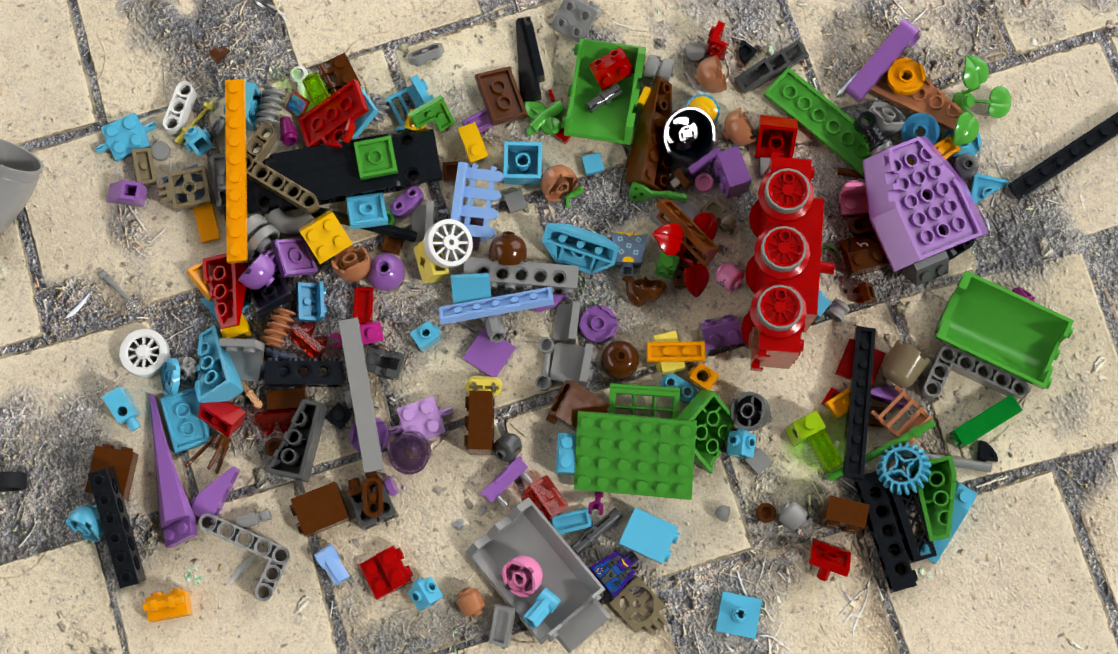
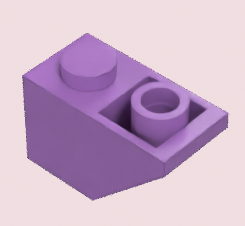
M122 180L111 183L106 202L144 207L148 189L141 182Z

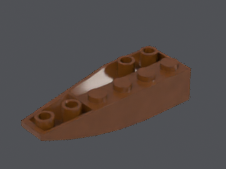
M660 76L656 78L642 110L634 134L625 183L630 186L632 182H637L653 191H667L672 157L667 153L662 142L663 125L672 114V84Z

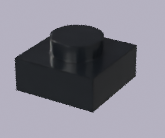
M337 402L325 417L341 430L352 418L353 414Z

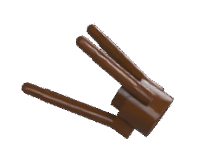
M217 433L215 437L211 436L208 442L190 458L185 467H188L213 444L211 448L215 450V453L207 469H211L219 453H221L215 473L218 474L231 440L221 433Z

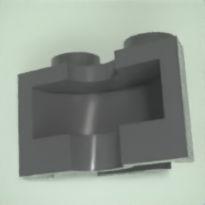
M369 348L366 357L367 371L375 373L381 378L394 380L395 378L399 380L405 361V354L394 351V354H388V350L384 348Z

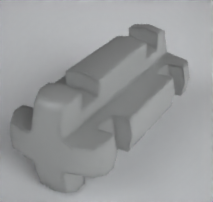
M220 115L217 117L218 120H215L211 125V130H208V133L213 138H217L216 135L224 128L225 118Z

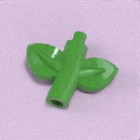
M558 100L547 108L540 102H524L528 118L533 120L529 124L530 127L525 131L529 137L534 133L538 134L541 130L545 135H553L561 130V121L556 117L562 114L565 108Z

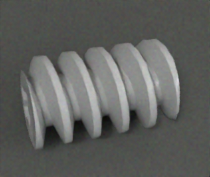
M264 86L265 90L262 91L263 97L260 98L261 104L258 106L260 111L256 114L258 118L255 119V123L260 126L262 124L278 125L279 122L274 118H280L281 115L276 111H282V107L278 106V104H284L280 97H285L286 94L275 87Z

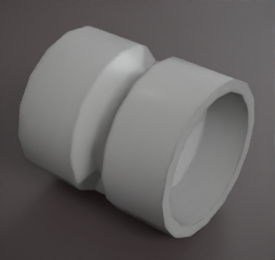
M649 54L643 77L653 80L655 77L660 76L669 82L675 61L666 58L660 60L659 56Z

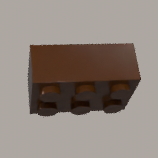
M469 391V396L465 397V408L469 411V416H465V427L468 435L464 436V447H466L470 455H494L495 397L493 391Z

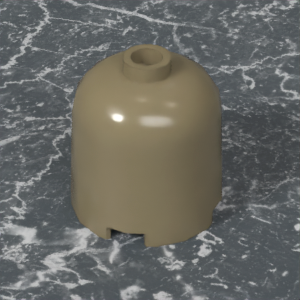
M898 339L881 365V374L886 379L885 383L893 389L897 385L900 388H909L929 364V358L925 357L923 359L919 356L921 351L906 342L902 345Z

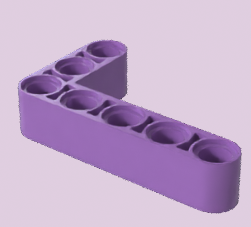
M904 19L852 79L844 91L859 103L907 47L912 48L921 37L920 30Z

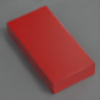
M355 287L353 318L358 317L360 325L373 322L374 287Z

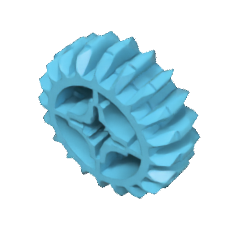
M899 442L897 448L891 444L892 450L885 449L886 456L880 455L879 458L882 462H877V466L880 468L877 470V474L881 475L879 477L880 482H884L883 486L889 488L892 493L897 490L898 495H901L903 490L906 495H909V490L911 489L914 493H917L916 487L923 488L922 481L928 482L929 479L926 476L931 475V471L928 469L931 467V463L928 462V455H924L925 452L922 448L918 450L916 444L911 447L910 443L907 442L905 447H903ZM901 456H912L915 459H903ZM896 459V464L889 471L891 463ZM901 462H902L903 466H905V467L907 468V469H906V472L908 473L907 475H906L905 472L901 469V468H902V466H901V464H900ZM919 466L918 473L914 478H912L913 471H915ZM893 478H904L907 481L898 482L893 480Z

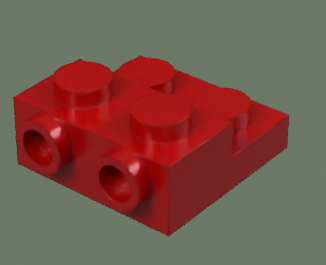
M393 545L359 564L376 600L413 582L411 577L414 575L409 565H404L402 559L405 557L400 547L396 549Z

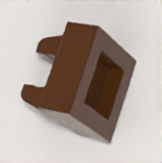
M680 168L673 172L676 176L670 182L673 189L678 190L682 186L685 189H689L693 186Z
M863 282L853 289V293L860 292L862 295L859 299L855 300L856 303L872 304L877 302L872 283Z

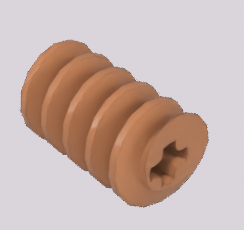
M275 308L272 312L276 315H270L269 317L273 322H267V326L270 329H264V333L267 336H262L261 340L272 348L283 350L279 343H286L282 336H289L285 329L291 330L287 323H294L290 315L296 314L284 308Z

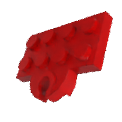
M353 79L298 118L307 148L319 146L322 143L332 148H342V144L339 143L341 135L344 142H350L355 131L354 121L369 111L357 80Z

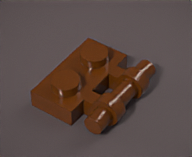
M345 53L328 60L331 66L329 68H325L323 63L317 65L318 74L324 80L325 88L331 95L353 79L357 80L361 86ZM335 74L338 81L333 82L330 77L331 75Z

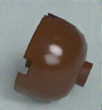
M503 232V234L498 235L492 240L489 248L490 261L494 262V259L499 260L498 264L519 265L520 260L526 261V244L514 232Z
M626 341L610 343L604 349L601 356L602 368L609 377L617 380L627 379L637 371L639 365V354L636 348Z

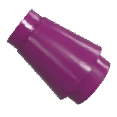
M284 116L280 118V140L284 145L295 144L298 133L291 118Z

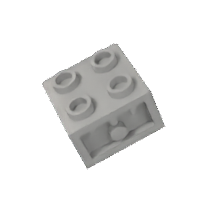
M220 338L219 346L225 348L226 352H229L241 381L260 382L265 344L256 339Z

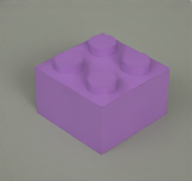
M739 146L718 152L712 169L715 177H719L721 193H725L728 199L748 192L752 179Z

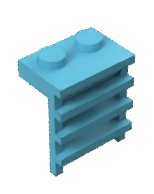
M418 75L411 77V86L385 98L400 124V127L395 129L396 133L402 130L405 131L407 128L404 127L405 124L392 100L398 98L408 115L410 110L402 95L408 93L416 108L434 99L432 94L428 95L426 91L428 87L424 79L420 80Z

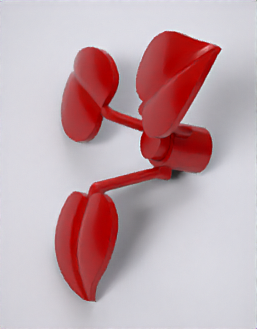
M708 212L697 214L693 222L713 241L717 233L715 215ZM669 223L659 227L652 235L666 255H676L679 259L691 265L684 270V282L689 292L694 297H699L709 282L708 269L703 264L698 263L695 265L693 261L682 256L686 251V247L681 241L684 232L680 225Z

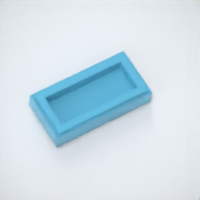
M588 508L550 516L552 526L560 535L593 527Z

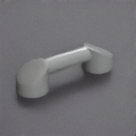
M544 337L538 343L539 349L544 353L542 375L538 376L535 381L536 387L541 391H547L552 387V380L549 378L551 354L555 348L553 340L549 337Z

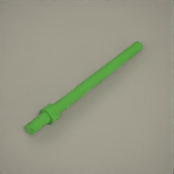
M931 419L920 426L915 425L905 434L867 453L865 463L884 454L885 449L892 450L891 444L897 447L899 442L903 444L914 437L917 439L922 436V433L936 426L934 420ZM843 467L828 474L830 481L843 475Z

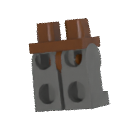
M376 472L366 473L367 479L377 478L383 484L384 510L379 516L380 521L384 523L398 517L399 515L382 478ZM359 478L349 480L350 491L348 493L361 529L365 531L379 525L378 517L370 518L363 511V485H361ZM372 485L370 487L371 492H375L377 490L376 485ZM373 506L370 508L372 512H374Z

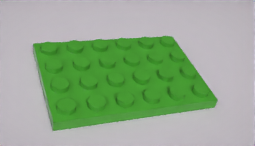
M578 411L574 490L692 500L697 420Z

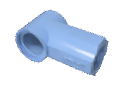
M331 543L314 554L316 560L326 570L335 586L343 583L350 577L340 561L339 554Z

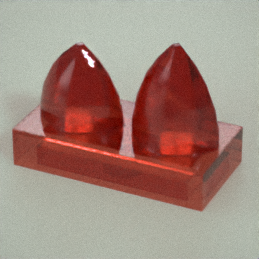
M307 322L301 325L295 323L290 328L289 338L312 358L320 359L327 345V336L312 337L316 327L315 322Z
M297 410L259 411L255 415V424L258 423L261 430L269 436L273 432L276 422H278L281 432L285 434Z

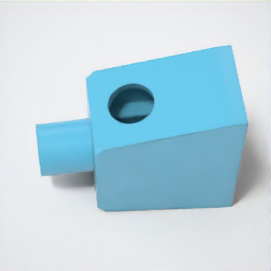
M118 387L102 396L119 424H126L130 432L141 427L136 419L141 414L126 388ZM127 408V414L124 415V410Z

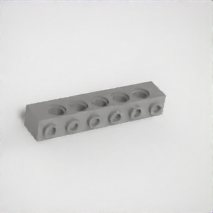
M469 257L464 262L463 274H478L482 270L487 271L490 274L491 289L505 287L506 290L522 288L524 291L552 287L553 293L554 291H560L562 294L567 295L577 293L579 266L520 261L519 265L498 264L499 260L494 259V262H492L490 259ZM505 272L507 276L504 279H499L497 274ZM523 273L526 275V278L524 280H517L516 276ZM543 275L545 279L542 282H537L535 277ZM561 276L564 278V281L562 283H555L554 278Z

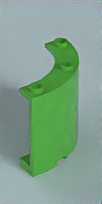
M580 38L579 44H575L574 55H577L573 86L569 85L568 97H570L566 117L562 118L561 128H564L565 136L631 145L641 82H638V78L642 79L646 47ZM621 47L635 73L615 83L620 87L618 90H622L621 95L610 100L608 105H603L593 113H590L585 103L598 96L602 89L589 65L609 54L612 50Z

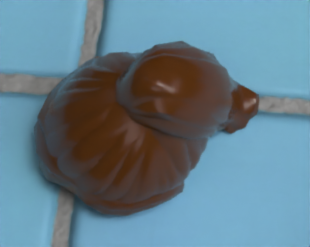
M629 275L622 278L626 282L627 297L636 307H641L646 302L657 300L667 288L666 284L661 280H648L647 277L635 280Z

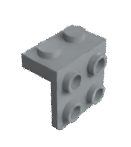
M563 0L551 25L557 31L579 43L580 38H586L595 18L601 17L604 10L599 8L600 5L594 1Z
M557 343L554 348L550 379L563 383L566 380H571L581 386H587L588 381H592L593 369H590L591 362H595L597 351L593 350L594 345L586 343L585 347Z

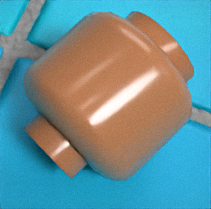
M469 586L457 594L456 604L464 616L472 615L475 618L483 612L482 608L485 606V600L477 588Z

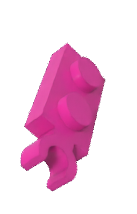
M380 320L360 325L363 345L384 340ZM330 334V338H337L339 340L338 343L332 344V348H339L342 345L341 334Z

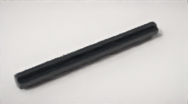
M319 207L318 211L311 215L317 218L329 209ZM331 210L340 224L350 226L348 214ZM389 224L360 228L410 242H415L418 235L416 231Z

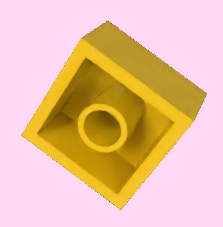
M331 210L298 229L320 264L353 244Z

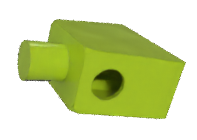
M816 410L791 423L784 431L793 447L825 431L826 426Z

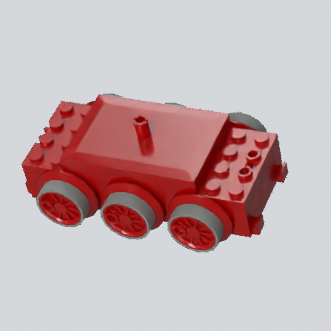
M778 152L771 153L768 169L764 172L759 186V199L751 207L749 214L750 228L757 237L754 247V255L746 266L745 277L746 283L750 290L755 293V296L752 298L750 311L743 319L741 332L745 344L751 349L750 371L762 372L763 367L790 369L792 364H795V360L798 359L804 348V340L801 339L802 332H807L818 314L820 273L833 275L835 269V262L821 261L824 199L814 198L811 179L814 178L815 167L811 166L812 160L783 157L784 153Z

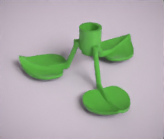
M965 56L963 83L968 90L956 92L952 98V102L956 103L964 111L956 121L953 135V145L955 146L970 143L978 135L979 123L976 119H973L974 114L967 109L973 106L974 103L989 104L988 114L994 118L1005 116L1011 108L1012 99L1005 87L997 86L992 89L989 95L990 101L975 99L970 93L979 89L980 84L985 83L989 75L987 64L976 56Z

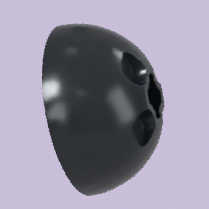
M684 107L674 111L666 119L662 128V142L665 150L672 158L683 163H694L710 152L715 141V127L712 119L705 111L696 107Z

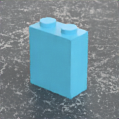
M635 507L618 545L662 565L663 561L668 562L672 553L669 550L671 543L676 544L680 533L677 532V526Z

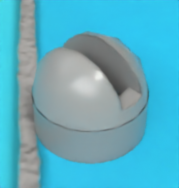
M719 506L715 511L716 517L720 521L728 522L730 507Z

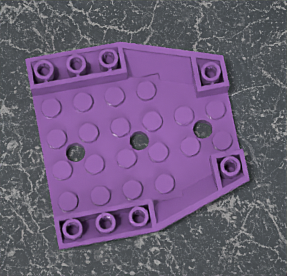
M919 136L892 146L862 161L870 221L893 272L972 239L989 234L966 182L926 136ZM907 156L913 159V165L907 162ZM923 191L929 194V200L924 199ZM939 226L945 229V235L939 233Z

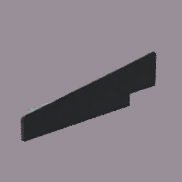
M530 16L518 18L516 20L520 95L523 103L526 101L542 100L539 83L545 82V74L533 23Z

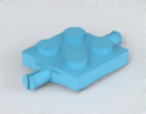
M132 113L101 127L105 136V143L95 146L98 154L109 149L115 161L119 162L132 156L131 149L151 147L147 132L157 129L154 121L143 125L137 114Z

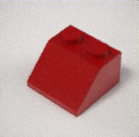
M760 115L755 158H770L772 152L784 153L783 157L793 158L798 131L797 119Z

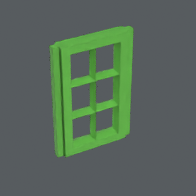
M610 383V406L608 413L615 414V409H631V414H635V410L651 411V417H655L656 411L671 412V418L676 419L679 414L680 387ZM616 394L632 395V405H616ZM636 395L652 396V407L636 406ZM657 397L672 398V408L656 407Z

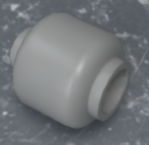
M796 501L786 502L778 512L780 522L791 531L798 528L802 530L808 523L806 519L808 516L807 510Z

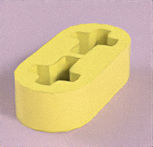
M472 376L466 383L468 393L469 391H493L494 396H497L503 388V383L498 377ZM473 382H476V385H480L476 390L473 389V386H470ZM494 382L495 385L499 387H497L496 390H492V387L487 386H491V384Z

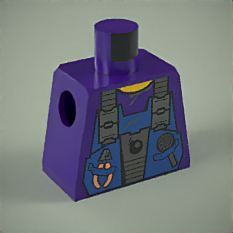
M632 550L624 557L617 551L592 565L590 570L610 595L615 598L634 576L635 572L631 566L639 559Z

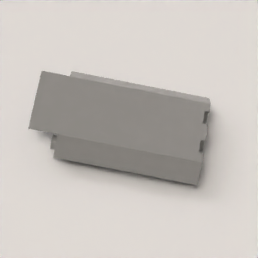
M529 497L518 504L505 518L496 523L487 534L475 541L465 552L506 603L516 608L515 614L541 645L547 640L551 642L557 638L566 651L570 653L612 617L599 602L602 598L600 594L605 590L603 585ZM517 556H529L535 559L542 569V583L528 597H519L510 591L511 587L508 583L505 585L502 578L503 567L508 561ZM545 588H548L562 601L536 629L526 624L523 616L534 605L540 593Z

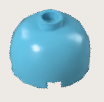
M97 505L79 506L70 513L66 520L67 526L75 533L77 530L83 533L81 537L89 541L99 542L104 536Z

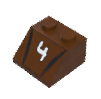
M875 232L839 241L849 277L885 269L889 264Z

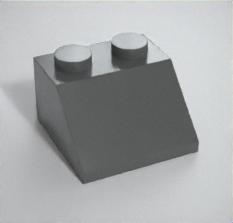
M946 250L903 268V275L914 285L918 286L947 274L949 257Z

